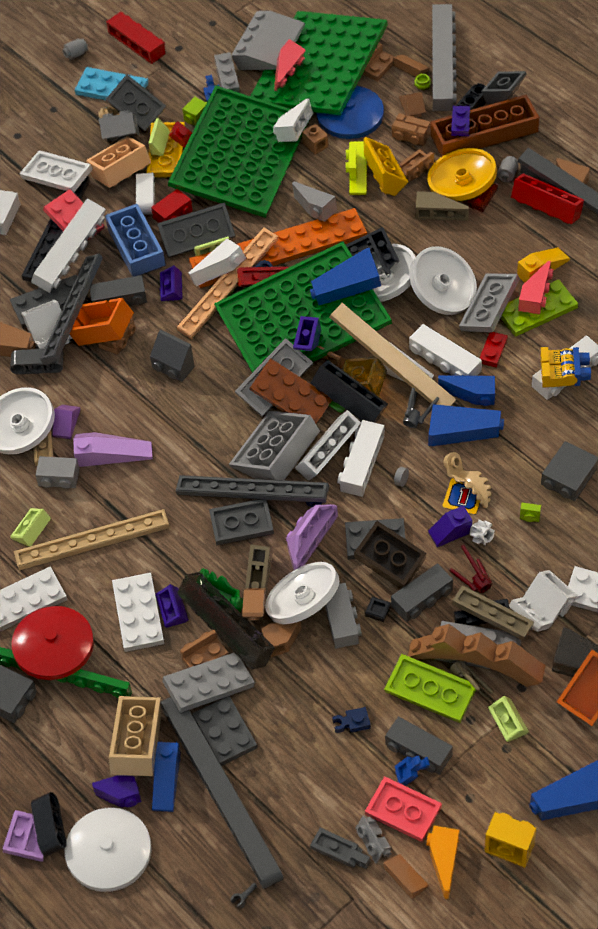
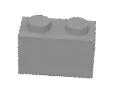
M39 456L35 475L38 486L76 488L79 475L77 458Z

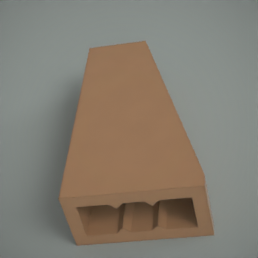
M0 322V356L11 357V353L15 350L35 349L36 344L31 333Z

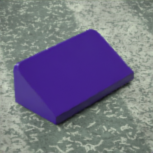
M172 266L160 272V300H181L183 298L182 272L177 267Z
M170 584L155 594L166 628L189 621L179 588Z

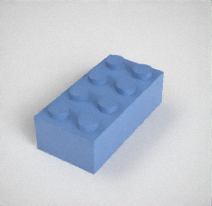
M138 203L105 215L107 229L132 277L165 266L163 250Z

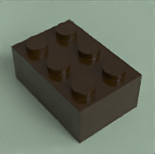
M379 521L375 522L354 552L356 560L400 589L410 583L426 560L427 555L426 552Z

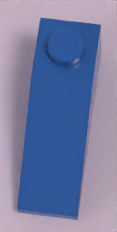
M438 375V384L449 394L474 405H495V376Z
M157 742L152 811H174L181 757L178 743Z

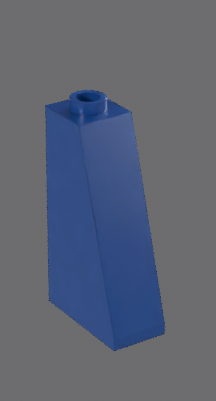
M370 248L362 250L312 280L313 289H310L312 299H316L319 306L381 287L380 277Z
M433 404L428 446L499 437V430L504 428V419L501 418V411Z
M598 760L532 793L529 803L532 813L538 815L542 821L597 810Z

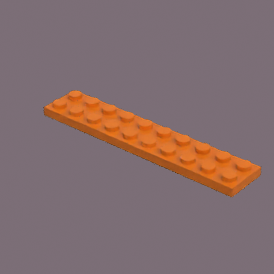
M353 208L333 214L325 222L317 219L274 232L278 236V240L260 261L267 260L273 266L324 251L341 242L345 244L353 242L367 235V231L356 209ZM253 239L238 243L237 245L243 251ZM211 252L189 258L191 268L193 269ZM221 276L199 285L200 288L215 284Z

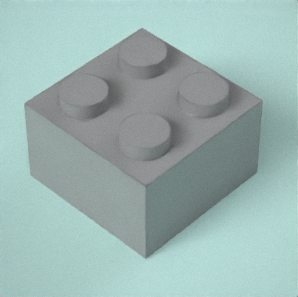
M129 110L119 112L120 115H113L112 113L102 115L103 118H99L102 139L106 142L121 140L126 136L131 138L140 136L136 115L129 112Z

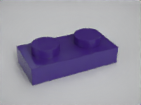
M453 106L451 136H469L470 106Z

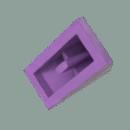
M61 405L54 409L53 437L71 439L81 410L80 407Z

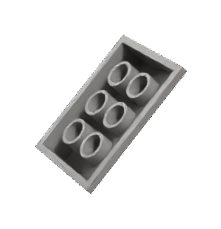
M256 11L231 55L238 70H276L280 49L289 39L296 43L305 27V23L272 11Z
M269 411L229 463V466L255 479L284 481L320 430L310 415Z

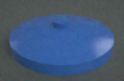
M356 86L341 115L317 113V121L320 127L331 136L341 139H357L371 134L380 126L384 117V107L376 93L367 88Z

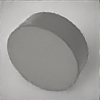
M399 467L394 476L395 485L403 487L406 484L409 476L408 468Z

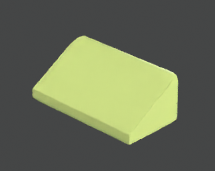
M159 118L155 119L149 140L151 155L163 156L170 130Z
M229 237L194 247L195 256L212 252Z
M31 508L10 538L31 547L50 521V516L44 509Z
M503 696L488 707L507 742L529 733L510 698Z

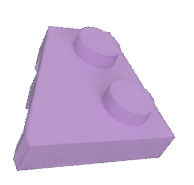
M14 811L2 849L3 853L43 862L44 856L38 846L33 814Z

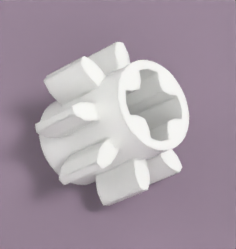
M481 520L474 523L470 529V535L474 537L472 541L483 545L490 542L494 537L495 531L491 529L492 523Z

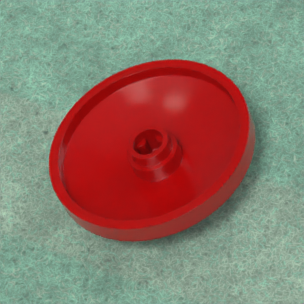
M63 606L44 607L30 613L18 624L12 637V652L17 665L28 675L42 680H56L74 674L86 664L93 651L94 637L89 622L79 612Z

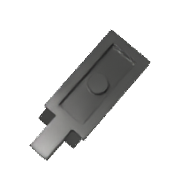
M319 828L310 844V849L347 866L355 867L357 865L367 869L371 862L370 857L362 853L363 849L359 848L358 844L323 828Z

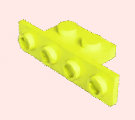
M364 141L349 142V149H346V160H349V162H346V173H349V195H366L367 161L364 157Z

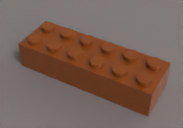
M526 94L470 110L469 136H451L452 115L431 121V138L442 157L455 150L464 148L481 149L539 132L540 117Z

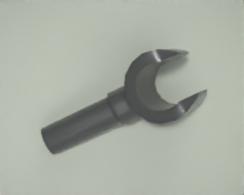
M253 883L242 894L236 893L232 895L231 902L234 903L237 899H241L237 908H243L246 904L245 899L257 888V885Z

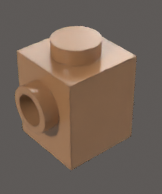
M314 124L302 131V142L316 155L328 148V135L317 124Z

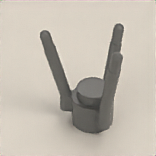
M412 388L403 424L410 428H416L418 424L422 425L424 419L432 410L433 404L436 405L439 397H436L423 415L420 416V412L414 409L417 392H415V388Z

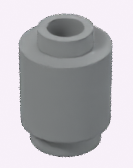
M76 39L64 44L62 50L64 56L72 60L85 54L88 51V46L84 39Z
M507 156L502 160L497 172V176L501 181L510 182L514 179L519 166L518 160L515 157Z

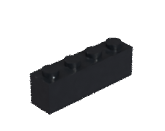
M329 360L319 367L311 381V384L318 391L329 396L333 402L344 407L346 411L348 410L351 414L355 415L361 422L365 420L376 423L388 403Z

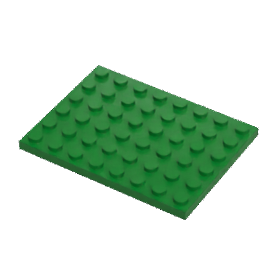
M297 11L293 19L305 23V27L296 41V44L306 50L304 62L301 66L297 65L293 76H288L285 86L283 88L280 87L276 92L274 91L276 70H264L250 96L289 109H293L305 99H309L313 112L341 115L381 40L388 22L385 19Z
M215 85L168 181V187L218 203H225L227 206L266 218L302 139L301 133L297 141L278 142L274 134L273 128L278 119L291 109Z
M344 242L334 245L214 303L217 312L252 373L285 338L294 345L300 316L316 317L320 321L322 331L318 346H322L325 349L322 350L316 347L313 351L300 350L312 362L327 356L328 352H335L357 341L329 318L341 303L346 305L375 331L392 324V319L373 289L319 306L317 300L312 299L310 289H313L311 281L352 257Z

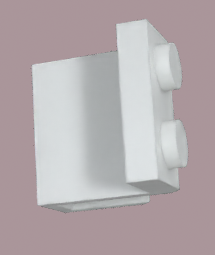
M55 299L21 313L37 349H45L60 316L61 309L58 301ZM70 335L65 344L69 343L70 339H72Z
M550 570L539 572L522 598L513 599L509 607L514 612L534 621L532 630L539 632L550 628L559 614L563 617L578 595Z

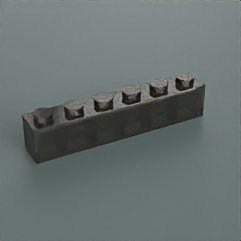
M200 572L186 574L177 594L203 619L209 628L216 631L220 639L245 662L246 666L251 668V670L265 667L275 647L245 617H242V614Z

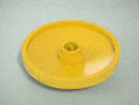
M464 148L452 151L439 158L430 168L427 180L431 192L438 193L454 201H465L482 194L494 183L497 176V167L494 158L488 152L476 148Z

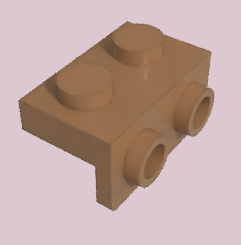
M419 149L399 164L408 182L418 178L423 172L432 167L434 164V153L426 154Z

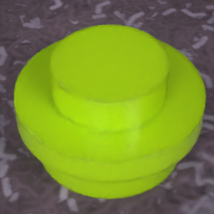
M419 74L414 80V85L418 89H427L431 85V79L426 74Z

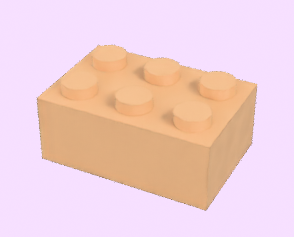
M129 136L86 160L93 168L90 172L92 178L109 188L116 186L118 182L131 177L132 174L144 169L151 163L145 145Z

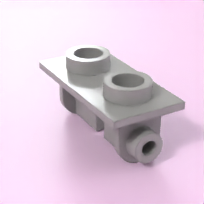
M362 816L356 826L357 834L363 840L368 854L376 864L382 855L384 858L389 857L392 854V848L385 836L377 838V836L382 834V831L376 820L372 819V817L366 818Z

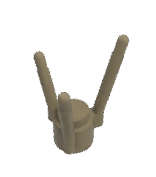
M457 661L451 666L450 671L453 675L468 680L477 691L480 690V687L473 678L488 692L494 693L489 685L470 666L467 667L464 661Z

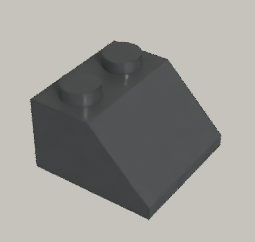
M526 71L497 72L482 90L486 104L490 105L510 99L527 75Z
M160 330L150 355L152 367L158 372L167 374L172 379L183 382L195 367L191 344Z

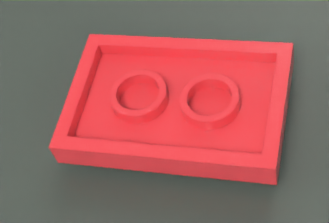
M69 189L44 206L43 211L64 231L84 203ZM104 224L96 227L95 235L104 229Z
M384 776L365 810V815L423 843L442 808V803Z

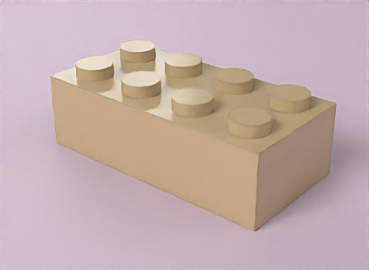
M119 696L109 753L110 775L153 776L162 716L161 697Z

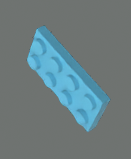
M86 67L75 88V94L106 100L126 74ZM129 75L142 87L147 88V78Z

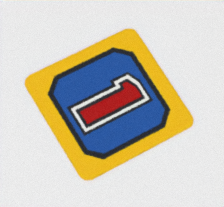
M452 478L443 507L453 510L464 505L468 513L476 514L480 500L476 499V494H472L471 488H466L463 482H456Z

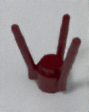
M462 545V550L477 573L472 578L473 584L453 568L450 569V572L476 592L478 590L479 593L488 591L493 584L479 558L476 560V564L465 545Z

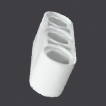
M154 173L136 174V204L138 203L143 215L152 214L151 207L155 205Z

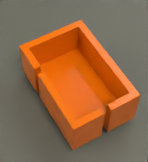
M123 298L111 299L109 302L105 300L82 304L76 318L77 320H75L69 335L78 346L121 340L134 312Z
M594 650L590 651L557 700V703L591 726H594L598 720V653Z

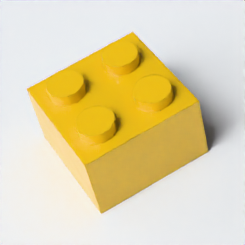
M495 812L485 835L484 852L526 867L535 844L536 827L530 822L513 819L509 814Z

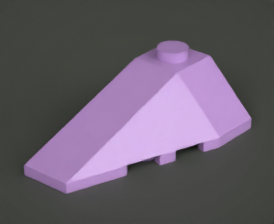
M96 432L76 434L73 439L74 457L77 458L79 467L153 459L152 443L150 441Z

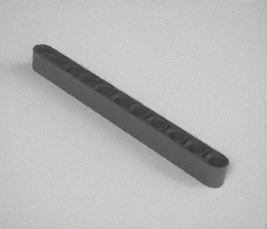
M171 697L161 701V708L262 888L265 890L284 880L279 866L190 711L187 710L180 713Z

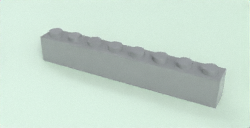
M452 4L432 5L433 111H453V104L457 102V94H453V92H456V81H453L456 80V69H453L456 68V58H453V56H456V46H453V44H456V34L452 33H455L456 24L455 22L452 23V21H455V11H452Z

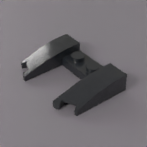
M383 227L346 245L352 256L366 248H370L371 253H376L386 275L391 272L390 268L395 263L400 262Z

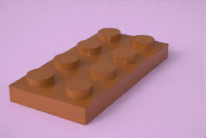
M271 358L249 389L283 412L310 415L315 424L318 423L332 402L329 396L318 391L313 385Z

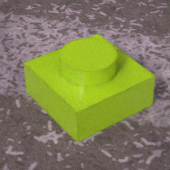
M522 502L520 520L539 522L541 505Z

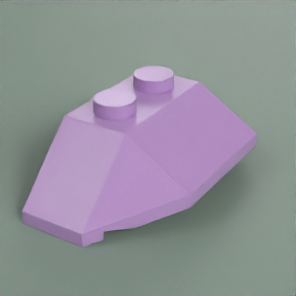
M315 505L307 510L303 517L301 516L298 519L295 529L288 533L286 541L293 570L306 564L337 519L338 510L336 505Z

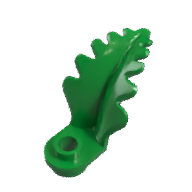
M202 568L199 571L196 583L198 587L197 592L203 591L201 599L210 598L209 605L211 607L227 605L230 608V613H240L243 607V598L240 597V590L233 588L224 576H220L217 579L213 571L209 574L207 569Z

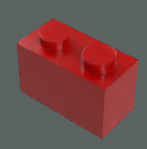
M178 189L151 207L153 219L157 223L180 217L193 211L191 199Z

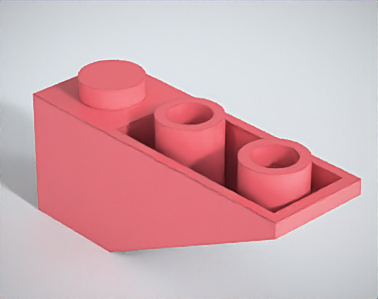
M290 39L280 49L277 58L275 92L280 87L283 88L285 86L288 76L292 77L297 69V65L301 66L305 60L304 54L306 50Z
M547 261L522 285L518 311L540 314L541 308H545L547 301L545 293L548 294L550 289L548 279L552 280L553 269H550L551 261Z

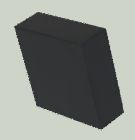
M372 596L365 611V616L384 622L390 610L391 602Z

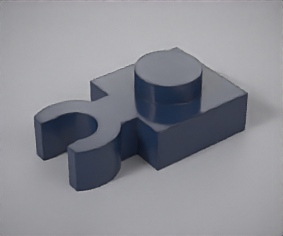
M366 707L346 711V717L341 715L332 717L333 723H341L340 726L335 727V733H341L346 728L350 729V733L371 729Z

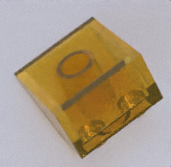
M375 356L346 359L342 371L379 397L387 373L384 364Z

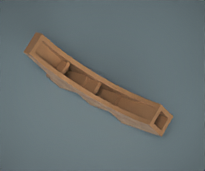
M450 624L436 627L431 635L413 639L408 653L409 657L416 660L451 659L481 665L505 674L525 687L541 684L546 665L514 641L497 645L481 632L465 636Z

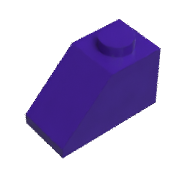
M300 316L293 346L294 350L313 351L318 346L322 331L319 318Z
M463 505L446 512L428 530V533L438 548L470 534L473 520Z
M117 775L92 783L97 797L120 808H130L141 802L134 776Z

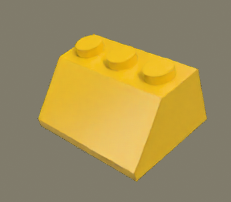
M365 137L364 157L368 162L367 166L372 170L373 177L378 181L380 190L385 194L396 196L408 183V180L389 146Z

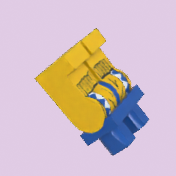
M541 347L542 388L571 386L574 384L575 386H580L581 381L591 380V367L580 368V365H590L589 353L579 352V347L562 350H548V347Z

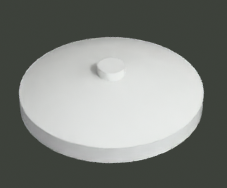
M392 244L400 262L395 263L390 268L391 272L388 275L385 274L376 253H371L381 282V287L374 288L373 290L380 302L400 295L411 285L409 271L415 255L406 246Z
M429 247L421 251L411 263L409 271L410 283L416 296L425 306L444 315L459 314L469 307L477 292V283L471 267L459 254L444 247Z
M18 388L0 396V453H23L37 446L48 435L54 423L55 411L51 401L42 391L34 388Z
M326 562L310 563L292 571L281 579L269 593L265 603L267 614L272 621L278 624L296 623L315 614L336 593L340 581L337 571L331 564Z
M119 808L98 809L82 817L71 829L66 840L65 859L71 874L83 886L101 892L116 891L134 883L146 870L151 857V840L146 826L131 812Z

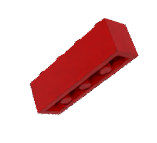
M120 11L106 21L108 33L150 64H153L166 54L165 43L161 38L156 37L151 31L146 30L140 23L135 22Z
M524 173L514 180L511 198L517 200V202L545 212L551 217L561 219L567 224H573L580 218L584 199Z

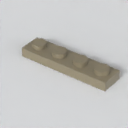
M463 585L452 600V605L523 641L534 626V621Z

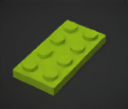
M559 279L550 283L549 293H545V297H547L546 306L541 308L540 314L518 311L520 297L508 302L500 318L515 337L578 308L577 301Z
M401 654L384 691L461 723L476 689L465 679Z

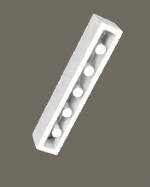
M88 198L33 273V284L49 293L53 288L57 289L62 275L66 276L69 272V265L75 263L79 257V251H83L86 248L88 238H93L97 231L96 227L103 224L105 208Z

